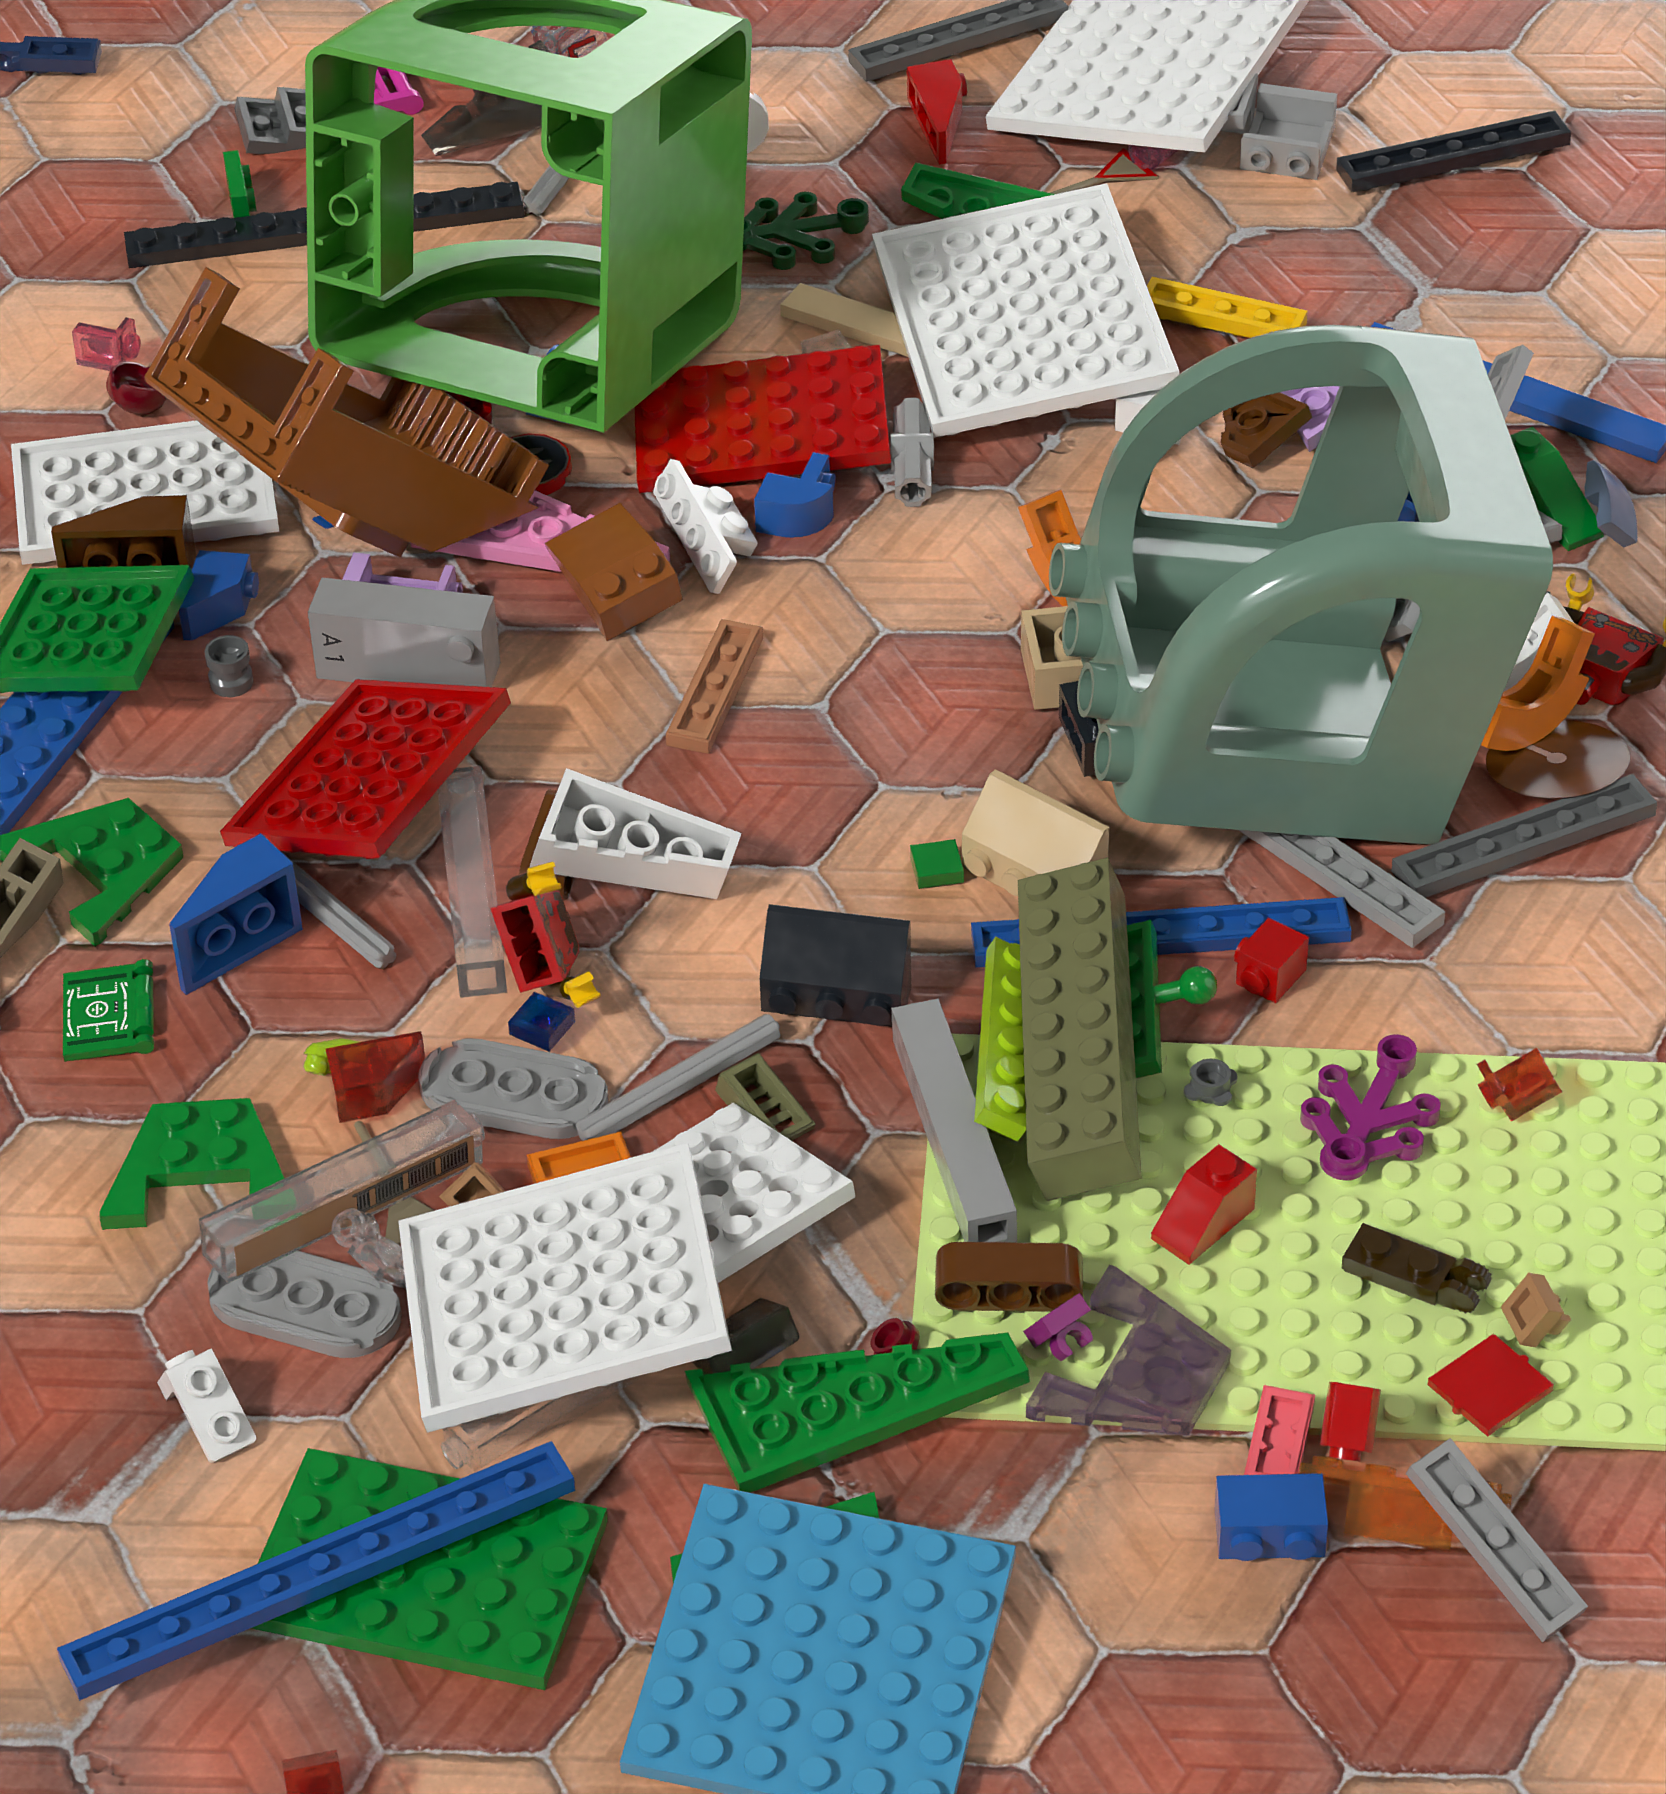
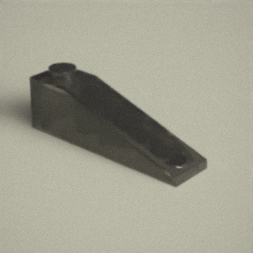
M541 40L528 47L551 53ZM473 89L475 95L469 103L451 108L421 136L435 156L542 128V105Z

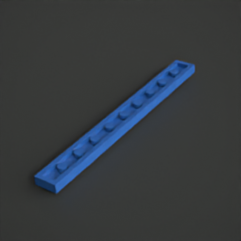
M547 1442L57 1648L60 1663L80 1701L574 1492V1477L553 1442Z

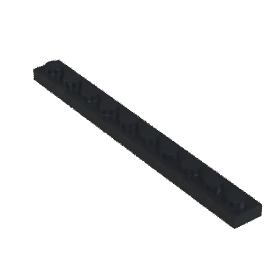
M497 182L487 186L458 187L448 191L419 192L414 194L413 232L524 218V207L518 182ZM307 207L284 212H262L245 217H223L213 221L184 222L174 226L140 228L135 231L124 232L129 268L307 246Z

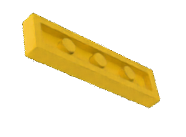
M1153 276L1147 284L1159 319H1168L1194 325L1198 328H1208L1249 338L1307 325V310Z

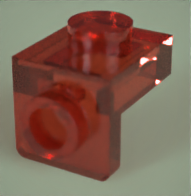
M1538 1048L1496 1072L1492 1070L1486 1059L1477 1063L1485 1079L1477 1084L1492 1110L1501 1106L1511 1122L1563 1092Z

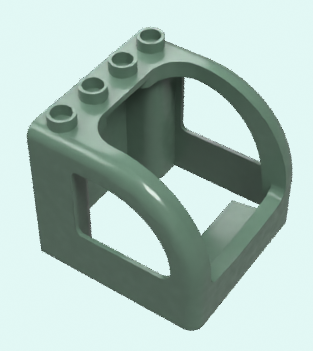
M1330 324L1278 330L1228 346L1180 373L1160 389L1138 412L1124 430L1111 453L1080 544L1057 543L1051 555L1049 566L1050 592L1054 597H1065L1068 605L1062 628L1063 650L1066 656L1081 657L1083 665L1077 689L1078 710L1083 718H1095L1099 728L1094 750L1096 777L1099 781L1112 782L1118 806L1126 815L1146 823L1428 845L1438 843L1549 587L1553 571V553L1479 349L1473 338L1359 325ZM1340 386L1291 517L1286 521L1271 523L1147 511L1141 508L1151 474L1159 460L1177 441L1202 422L1224 410L1265 395L1310 387ZM1409 492L1420 522L1398 521ZM1396 598H1403L1415 602L1420 607V614L1391 684L1380 647L1394 614Z

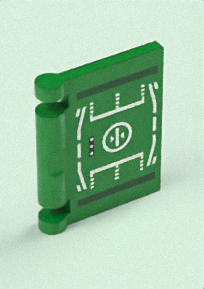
M141 959L135 964L63 973L64 1062L132 1052L148 1054L153 1051L154 1000L153 978L151 977L153 975V963L150 960Z

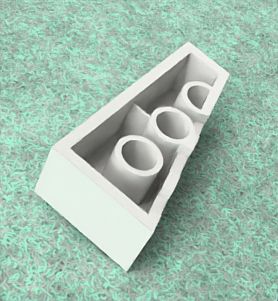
M566 768L538 839L529 868L553 861L556 866L554 867V874L717 899L742 833Z

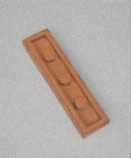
M725 619L720 620L666 732V746L706 754L710 753L761 645L763 627Z

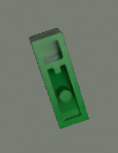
M1533 426L1510 435L1537 510L1562 525V539L1558 540V542L1567 551H1571L1603 538L1604 533L1597 528V519L1594 511L1559 451Z

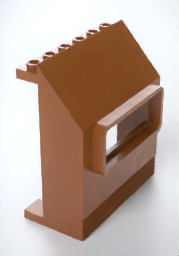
M207 267L202 272L145 375V381L227 443L330 524L357 539L395 556L401 557L409 542L429 552H434L539 508L529 500L540 484L549 464L444 390L392 377L381 398H378L348 384L354 370L320 348L317 349L312 360L307 364L222 323L240 288Z

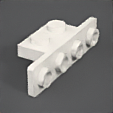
M670 459L663 473L658 476L653 493L709 592L719 594L736 566L737 560L733 553L751 556L758 542L749 529L748 522L742 517L733 501L732 495L728 491L718 486L708 488L692 484L680 461Z

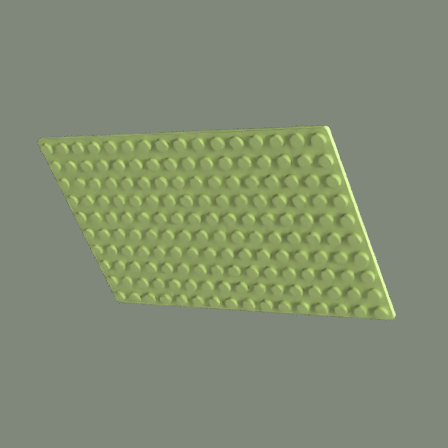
M951 1033L976 1099L980 1035ZM1161 1042L1162 1073L1136 1078L1142 1179L1049 1201L1045 1200L1028 1165L1027 1131L1024 1132L1017 1142L986 1127L1017 1210V1243L1069 1244L1076 1247L1083 1256V1298L1091 1311L1076 1321L1085 1324L1090 1329L1093 1341L1081 1348L1074 1337L1066 1335V1343L1073 1354L1063 1361H1059L1052 1354L1050 1339L1034 1348L1023 1332L1050 1312L952 1310L941 1306L936 1301L935 1266L937 1251L943 1245L951 1242H964L932 1149L927 1140L912 1324L920 1333L917 1349L941 1347L947 1339L1008 1332L1029 1370L1030 1382L943 1416L944 1418L1253 1432L1263 1386L1267 1385L1314 1394L1315 1405L1308 1434L1321 1435L1329 1382H1338L1381 1389L1374 1438L1447 1441L1451 1438L1452 1441L1666 1451V1063L1417 1052L1414 1069L1406 1077L1397 1080L1383 1109L1412 1101L1419 1094H1431L1437 1097L1441 1103L1439 1121L1430 1127H1422L1411 1121L1370 1133L1365 1143L1394 1136L1396 1131L1403 1127L1416 1128L1424 1136L1422 1155L1410 1161L1402 1160L1393 1155L1369 1162L1366 1173L1353 1180H1338L1330 1177L1322 1170L1320 1166V1152L1324 1144L1316 1131L1309 1130L1301 1124V1105L1306 1099L1313 1097L1326 1100L1331 1107L1330 1118L1341 1134H1346L1350 1125L1334 1098L1324 1096L1318 1090L1319 1071L1322 1067L1331 1064L1343 1067L1348 1073L1349 1085L1362 1104L1380 1069L1376 1062L1377 1051ZM1203 1059H1218L1226 1063L1230 1069L1237 1073V1083L1231 1085L1230 1088L1232 1100L1229 1104L1217 1106L1214 1103H1204L1200 1100L1191 1101L1185 1097L1184 1087L1190 1084V1068ZM1327 1080L1329 1082H1338L1337 1080ZM1420 1109L1421 1111H1426V1112H1427V1111H1431V1110H1429V1109ZM1310 1113L1315 1116L1321 1115L1319 1113ZM1404 1142V1143H1403V1144H1405V1145H1414L1413 1143H1410V1142ZM1220 1144L1257 1169L1255 1209L1188 1265L1151 1239V1232L1185 1172L1216 1145ZM1362 1223L1453 1256L1456 1260L1468 1258L1477 1264L1485 1265V1268L1489 1269V1272L1492 1274V1280L1487 1289L1476 1292L1479 1295L1478 1299L1480 1301L1475 1310L1465 1314V1312H1460L1457 1309L1453 1310L1437 1303L1435 1306L1345 1272L1341 1268L1342 1257ZM1528 1273L1545 1276L1553 1293L1561 1299L1559 1304L1564 1314L1569 1315L1571 1321L1560 1334L1552 1335L1547 1333L1536 1348L1519 1344L1501 1309L1502 1304ZM1494 1333L1518 1355L1528 1356V1363L1552 1382L1554 1387L1553 1391L1487 1437L1462 1414H1454L1452 1406L1431 1389L1427 1383L1429 1377Z

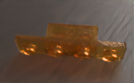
M1313 1456L1312 1464L1300 1463L1299 1474L1323 1473L1324 1483L1350 1487L1344 1536L1450 1552L1453 1532L1410 1479L1396 1477L1397 1469L1384 1465L1365 1464L1364 1472L1343 1469V1460L1324 1456ZM1486 1481L1510 1510L1512 1494L1502 1493V1484Z

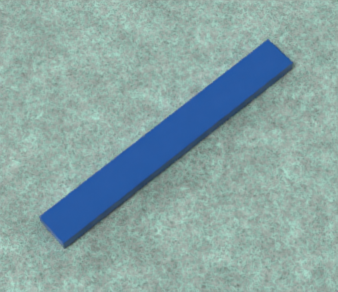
M1374 322L1371 326L1377 328L1393 329L1391 327ZM1483 360L1488 374L1492 363ZM1526 375L1523 377L1509 410L1657 463L1666 452L1665 424Z
M1344 897L1126 912L1127 925L1147 920L1152 921L1157 932V955L1236 950L1241 940L1245 937L1250 938L1268 918L1308 936V945L1351 942L1352 930ZM1019 919L971 922L975 968L985 967L986 950L995 936L1009 943L1020 944Z

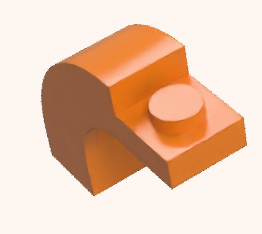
M1062 490L1051 492L1018 507L1033 545L1026 549L1037 574L1049 592V566L1055 545L1057 543L1080 544L1081 541ZM1053 596L1063 607L1068 606L1065 597Z
M1552 615L1531 667L1516 685L1503 692L1481 745L1494 750L1514 751L1540 741L1558 727L1574 708L1588 683L1589 678L1579 672L1595 633L1562 617Z

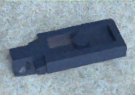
M25 36L24 41L20 43L0 42V70L14 72L15 70L34 71L37 73L72 72L78 75L96 73L102 52L101 40L97 38Z

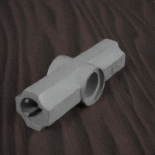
M904 398L900 405L894 407V433H891V471H895V499L901 500L906 507H919L922 502L931 498V471H934L933 433H930V423L924 404L919 398Z

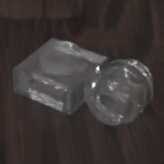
M349 1208L339 1213L332 1222V1234L337 1243L342 1247L349 1248L347 1252L377 1281L406 1288L401 1246L385 1237H381L377 1241L380 1228L371 1213L355 1208Z

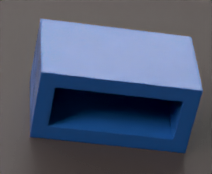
M1323 1473L1216 1476L1214 1509L1219 1559L1251 1561L1260 1558L1304 1560L1310 1557H1325L1328 1519Z

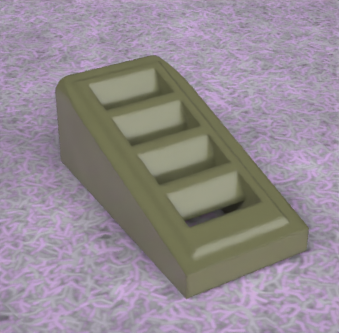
M759 1053L719 1074L715 1091L727 1105L731 1103L737 1104L777 1132L778 1130L774 1126L790 1119L794 1125L779 1133L791 1141L814 1129L815 1122ZM752 1084L757 1088L749 1093L745 1090V1088ZM763 1096L769 1099L760 1105L755 1103L756 1100ZM776 1107L781 1110V1112L770 1118H767L765 1113Z

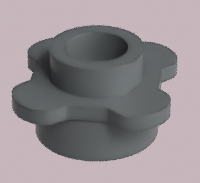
M1209 1058L1197 1062L1190 1068L1191 1081L1190 1084L1184 1087V1095L1187 1099L1191 1101L1200 1100L1210 1104L1214 1103L1217 1106H1224L1231 1102L1232 1094L1230 1093L1231 1085L1237 1083V1073L1230 1069L1226 1063L1218 1059Z

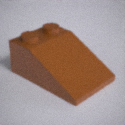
M621 503L545 542L546 549L606 641L683 600L675 570L654 539Z

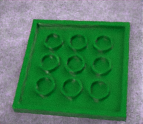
M190 565L30 568L0 622V693H45L49 691L126 692L139 690L194 581Z

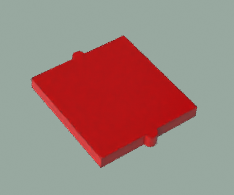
M1494 1333L1429 1377L1427 1383L1431 1389L1452 1406L1454 1414H1462L1487 1437L1553 1391L1554 1387L1552 1382L1528 1363V1356L1518 1355Z

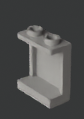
M1260 83L1257 92V110L1249 133H1244L1241 139L1240 169L1318 180L1335 129L1337 94Z

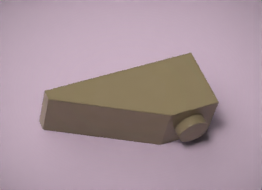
M19 838L0 866V958L39 920L64 883L60 858Z

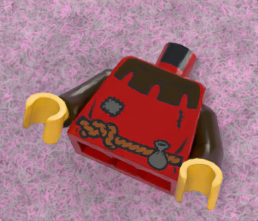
M1575 573L1571 574L1567 578L1565 585L1570 601L1568 607H1564V609L1575 624L1595 633L1579 672L1588 677L1589 680L1576 704L1585 705L1593 697L1609 705H1619L1630 695H1636L1659 686L1666 675V639L1664 641V638L1590 607L1585 612L1580 611L1582 605L1587 604L1594 596L1593 583L1591 578H1589L1587 588L1582 592H1575L1573 588L1576 583ZM1665 617V619H1664V621H1663V629H1664V632H1665V633H1666V617Z
M552 861L528 868L527 872L512 877L506 885L507 896L512 901L493 906L490 909L520 993L540 987L544 993L550 996L572 1000L576 1008H579L600 998L601 994L596 990L592 982L594 977L590 971L577 977L570 976V969L580 950L569 913L559 892L561 883H558L554 874V867L556 866Z

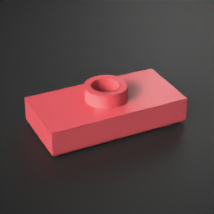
M1267 1385L1263 1386L1244 1475L1300 1474L1315 1405L1314 1394Z

